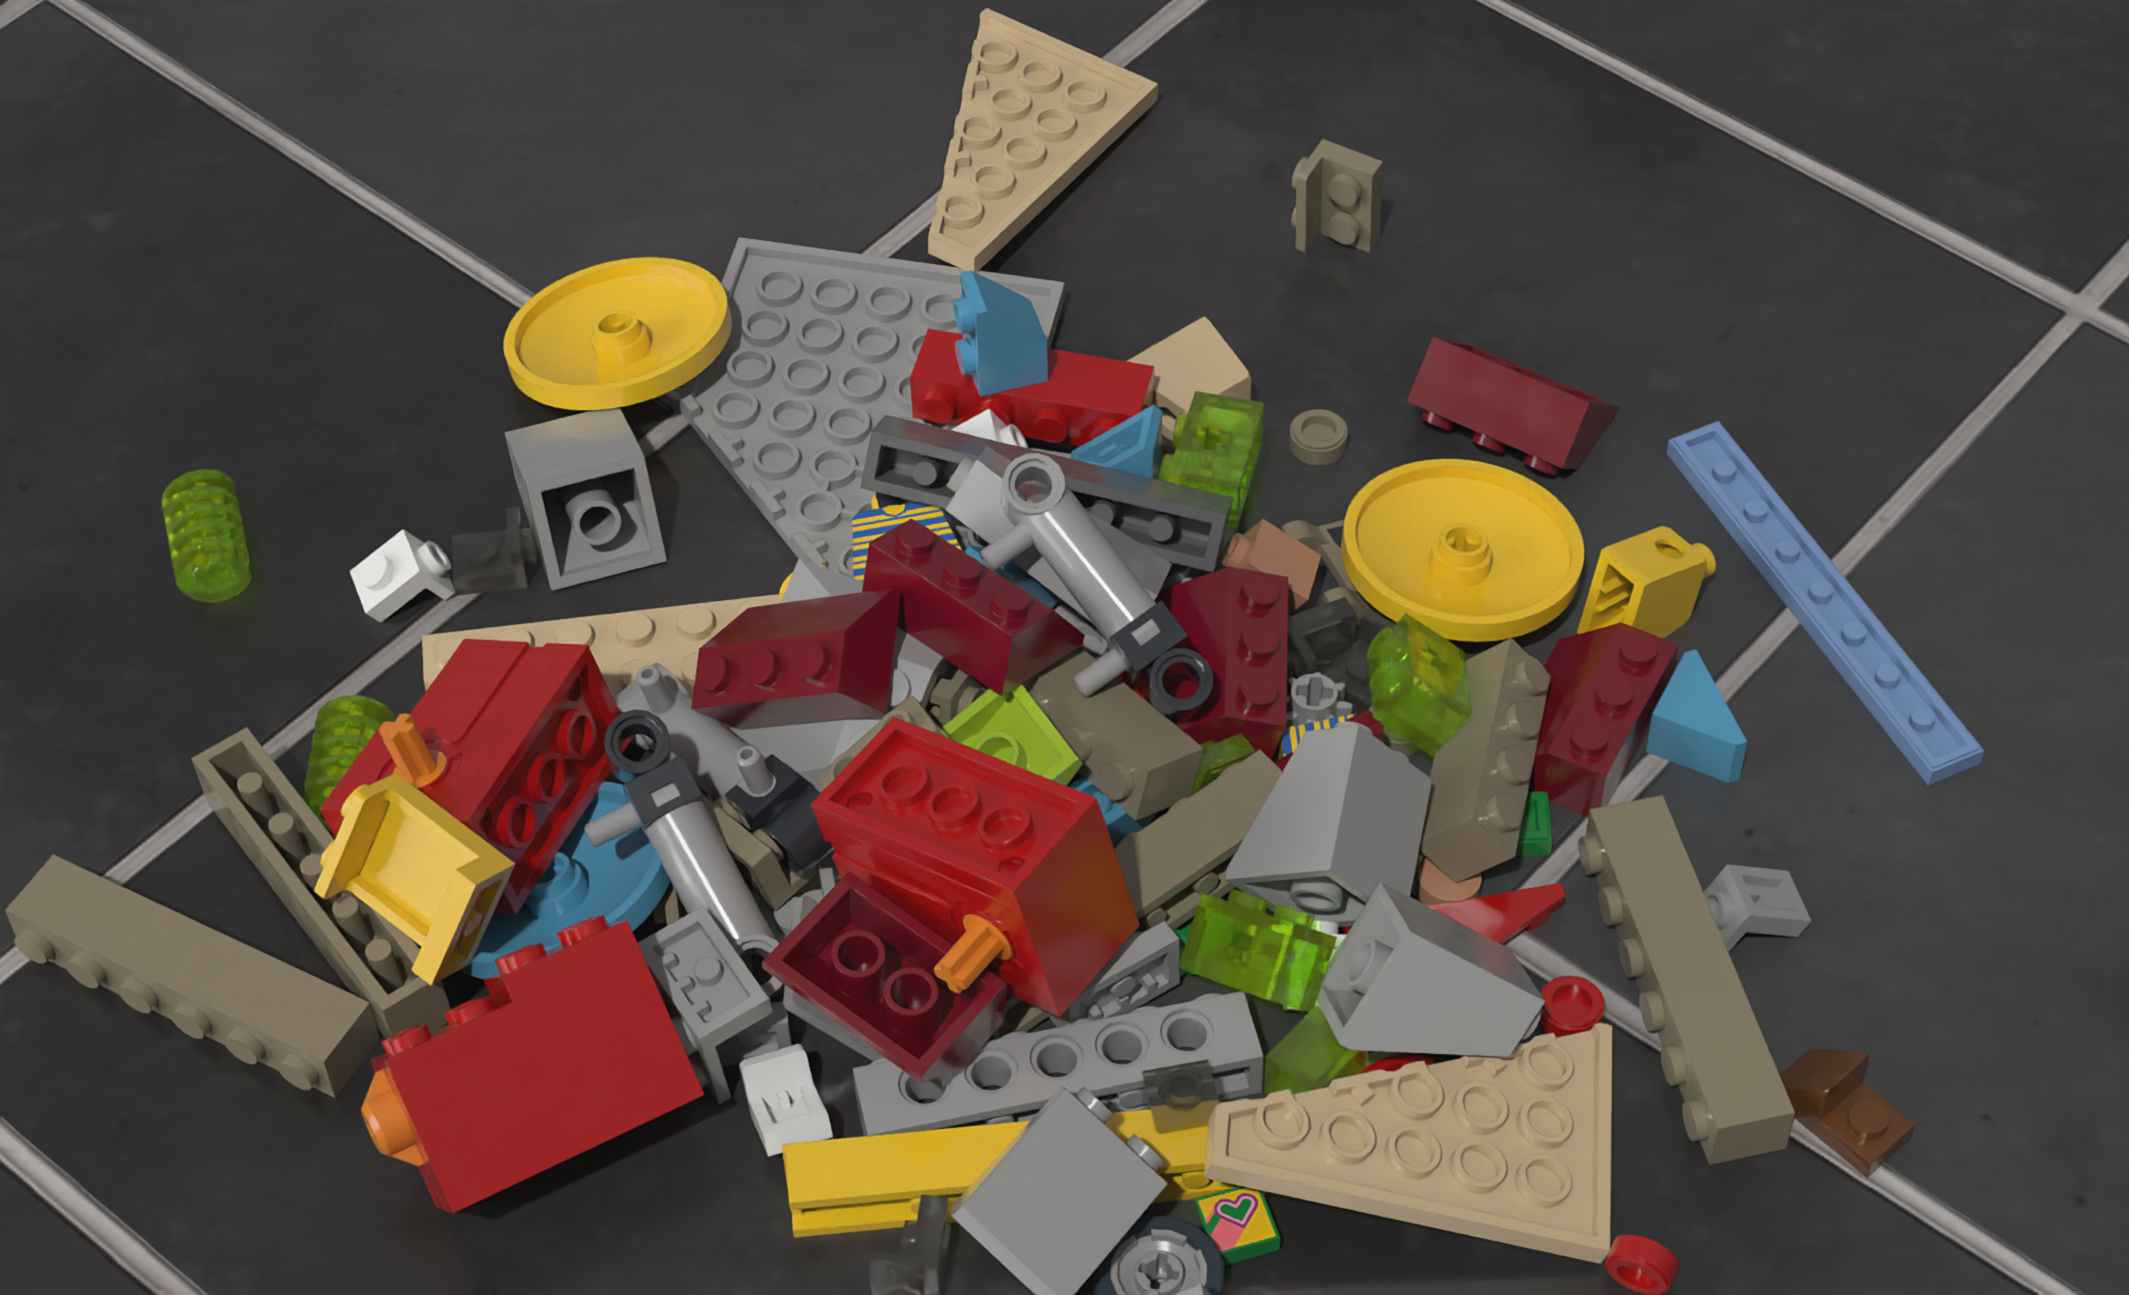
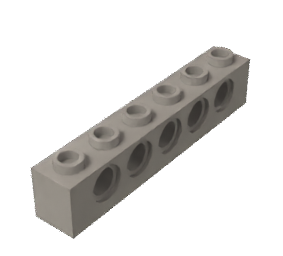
M1244 991L1225 995L1218 993L1205 994L1190 1002L1159 1008L1144 1006L1131 1011L1129 1014L1104 1019H1078L1063 1027L1033 1033L1022 1031L1009 1033L1000 1039L985 1042L963 1068L923 1083H919L886 1058L878 1059L870 1065L853 1068L863 1135L873 1136L1031 1121L1062 1086L1074 1096L1084 1086L1112 1113L1200 1105L1261 1093L1263 1053ZM1181 1047H1192V1048H1195L1196 1050H1193V1051H1181V1050H1178V1048H1181ZM1116 1060H1129V1061H1131V1063H1128V1064H1116V1063H1113V1061H1116ZM1056 1072L1068 1074L1063 1077L1048 1076V1074ZM990 1085H997L1002 1087L997 1090L982 1089L983 1087ZM925 1098L936 1099L935 1102L927 1104L917 1102Z

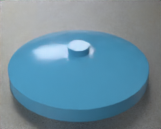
M603 782L597 793L516 915L493 913L471 963L460 969V971L473 977L485 979L499 972L495 963L496 959L530 944L535 945L542 942L546 951L561 944L556 932L592 916L595 918L604 914L608 923L627 920L633 932L650 915L663 897L671 880L649 838L645 837L640 826L599 847L592 846L584 830L586 824L627 804L622 784Z

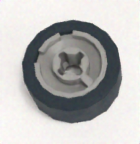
M1146 1216L1137 1219L1094 1270L1093 1293L1094 1295H1173L1202 1284L1212 1295H1223L1224 1263L1215 1242L1196 1225L1176 1217ZM1158 1278L1164 1279L1167 1282L1161 1283L1160 1289L1157 1290L1151 1288V1280Z

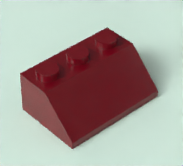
M1438 337L1432 338L1407 399V402L1424 409L1420 417L1421 419L1453 431L1455 423L1463 425L1475 431L1472 441L1504 453L1507 445L1527 453L1523 461L1525 464L1552 475L1557 474L1559 467L1578 470L1611 424L1619 409L1616 405L1466 342Z
M912 518L869 542L862 592L890 588L900 591L897 627L1001 696L1083 645L1085 634L1053 609Z
M1226 567L1160 590L1154 601L1156 604L1162 601L1188 635L1184 648L1198 652L1207 660L1213 672V686L1203 711L1196 718L1188 722L1174 724L1204 748L1202 758L1241 763L1258 750H1261L1271 760L1286 728L1288 577ZM1173 673L1162 680L1165 691L1171 697L1187 699L1196 693V686L1187 675Z
M890 588L747 608L699 648L691 709L739 730L887 714L901 592Z
M1622 622L1559 639L1543 666L1551 677L1528 792H1548L1549 802L1586 817L1589 816L1590 809L1607 806L1650 729L1652 713L1674 673L1679 644Z
M850 871L762 961V968L919 1083L963 1068L1004 1022L1007 986L1005 981L985 968L966 990L963 989L960 994L950 990L947 982L936 976L934 967L954 945Z

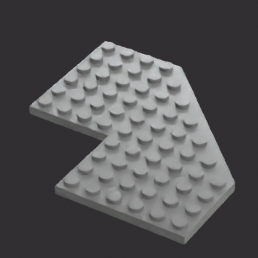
M738 238L721 283L725 290L732 316V328L729 339L717 358L705 370L683 385L679 395L680 408L683 416L798 558L817 565L823 564L827 569L853 578L852 517L858 512L872 510L871 499L876 492L860 487L871 431L885 415L948 430L958 426L912 418L910 376L928 328L960 334L954 317L953 299L961 298L960 273L966 272L965 270L951 266ZM978 271V274L1031 300L1047 339V348L1050 349L1065 300V282ZM1029 448L1066 458L1071 457V454ZM1162 467L1159 480L1234 497L1223 550L1230 538L1238 532L1246 498L1247 479ZM907 499V502H908V503L916 502V501H912V500H908V499ZM940 507L964 553L968 545L987 547L990 545L945 510L946 508ZM1219 561L1214 572L1224 568ZM1170 562L1172 564L1160 590L1212 572ZM1062 599L1051 608L1085 634L1083 645L1080 647L1097 660L1107 653L1108 643L1091 621ZM956 665L954 666V669L949 680H951L953 676L956 674V672L959 670V667H957Z

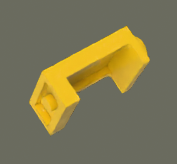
M397 773L371 785L363 784L357 787L343 804L341 815L344 817L336 839L329 844L321 857L320 866L323 867L314 892L326 900L343 890L350 891L421 946V949L411 971L432 986L471 963L515 863Z

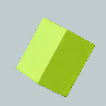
M1022 683L1002 696L992 689L987 690L941 728L953 741L1067 786L1083 764Z

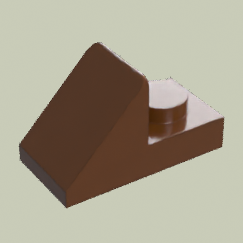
M1809 1049L1780 1074V1078L1795 1111L1794 1119L1868 1178L1911 1139L1915 1124L1863 1083L1870 1058L1867 1053Z

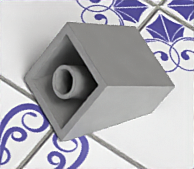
M620 407L592 410L505 432L518 490L552 591L667 561L644 454Z
M1338 722L1334 725V728L1306 731L1228 865L1225 880L1298 929L1302 920L1339 923V927L1353 926L1380 882L1410 897L1432 779L1409 763V758L1406 755L1386 746L1372 735L1371 729L1362 724Z
M1382 882L1379 883L1312 989L1339 1044L1350 1050L1510 1057L1519 1041L1528 1038L1537 1027L1541 1017V1007L1545 1003V1000L1511 949Z
M1062 1086L950 1207L952 1217L1035 1295H1074L1168 1184L1156 1173L1164 1161L1137 1135L1133 1134L1126 1143L1116 1136L1105 1125L1114 1114L1084 1086L1075 1096Z

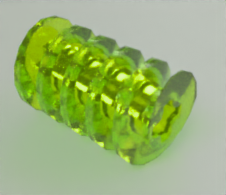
M200 469L183 474L169 484L161 499L176 585L183 594L194 600L209 603L224 601L238 595L248 586L252 578L247 568L250 563L249 554L246 548L245 534L242 531V519L239 514L238 500L235 496L234 481L227 474L218 470Z
M360 695L335 698L319 709L315 720L316 729L311 742L312 750L308 759L309 769L304 781L305 790L302 799L330 834L333 833L319 809L382 722H395L393 713L384 704L372 698Z

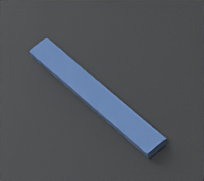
M1716 421L1668 440L1666 454L1926 784L1929 786L1981 764L1984 753L1983 748L1721 423Z

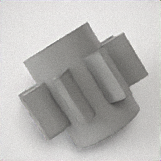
M1320 672L1306 674L1298 679L1290 677L1287 690L1286 728L1352 714V704L1344 702L1345 684L1343 682L1335 684L1330 678L1321 675Z

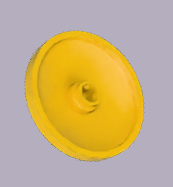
M642 257L622 259L580 270L541 290L526 302L511 320L505 333L503 348L513 381L523 393L545 405L568 410L613 409L644 402L663 395L685 384L705 370L725 347L731 333L732 316L722 284L707 270L689 262L670 258Z
M1432 459L1393 468L1368 482L1357 493L1349 505L1345 516L1341 556L1346 573L1356 590L1367 602L1388 618L1415 631L1431 636L1458 641L1483 642L1521 636L1543 627L1558 617L1570 604L1578 589L1584 563V544L1580 529L1567 508L1554 495L1536 482L1511 470L1483 462L1463 459Z

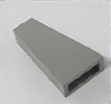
M986 446L976 461L965 456L946 487L956 493L945 510L991 544L1016 525L1006 517L1001 507L1002 478L1007 466L1012 461ZM1035 480L1023 482L1016 488L1018 496L1029 503H1039L1050 495L1048 488ZM1085 509L1145 590L1155 600L1172 564ZM1034 544L1012 559L1015 564L1091 621Z

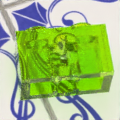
M1195 391L1188 414L1179 412L1176 418L1172 442L1176 451L1174 455H1164L1159 480L1234 497L1228 526L1237 527L1263 444L1264 403Z
M1405 613L1392 629L1385 627L1376 635L1367 652L1373 718L1378 721L1380 720L1382 724L1431 756H1434L1472 713L1465 653Z
M1232 888L1228 900L1202 893L1178 968L1269 1001L1313 1013L1337 937L1312 929L1314 915L1277 904L1274 916L1265 913L1269 900Z

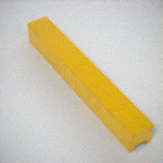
M1226 1102L1116 1112L1106 1122L1105 1125L1124 1143L1135 1134L1164 1161L1156 1173L1168 1184L1152 1203L1191 1200L1239 1187V1185L1204 1178L1209 1117L1217 1104ZM1030 1121L782 1144L794 1238L957 1222L951 1215L950 1207Z

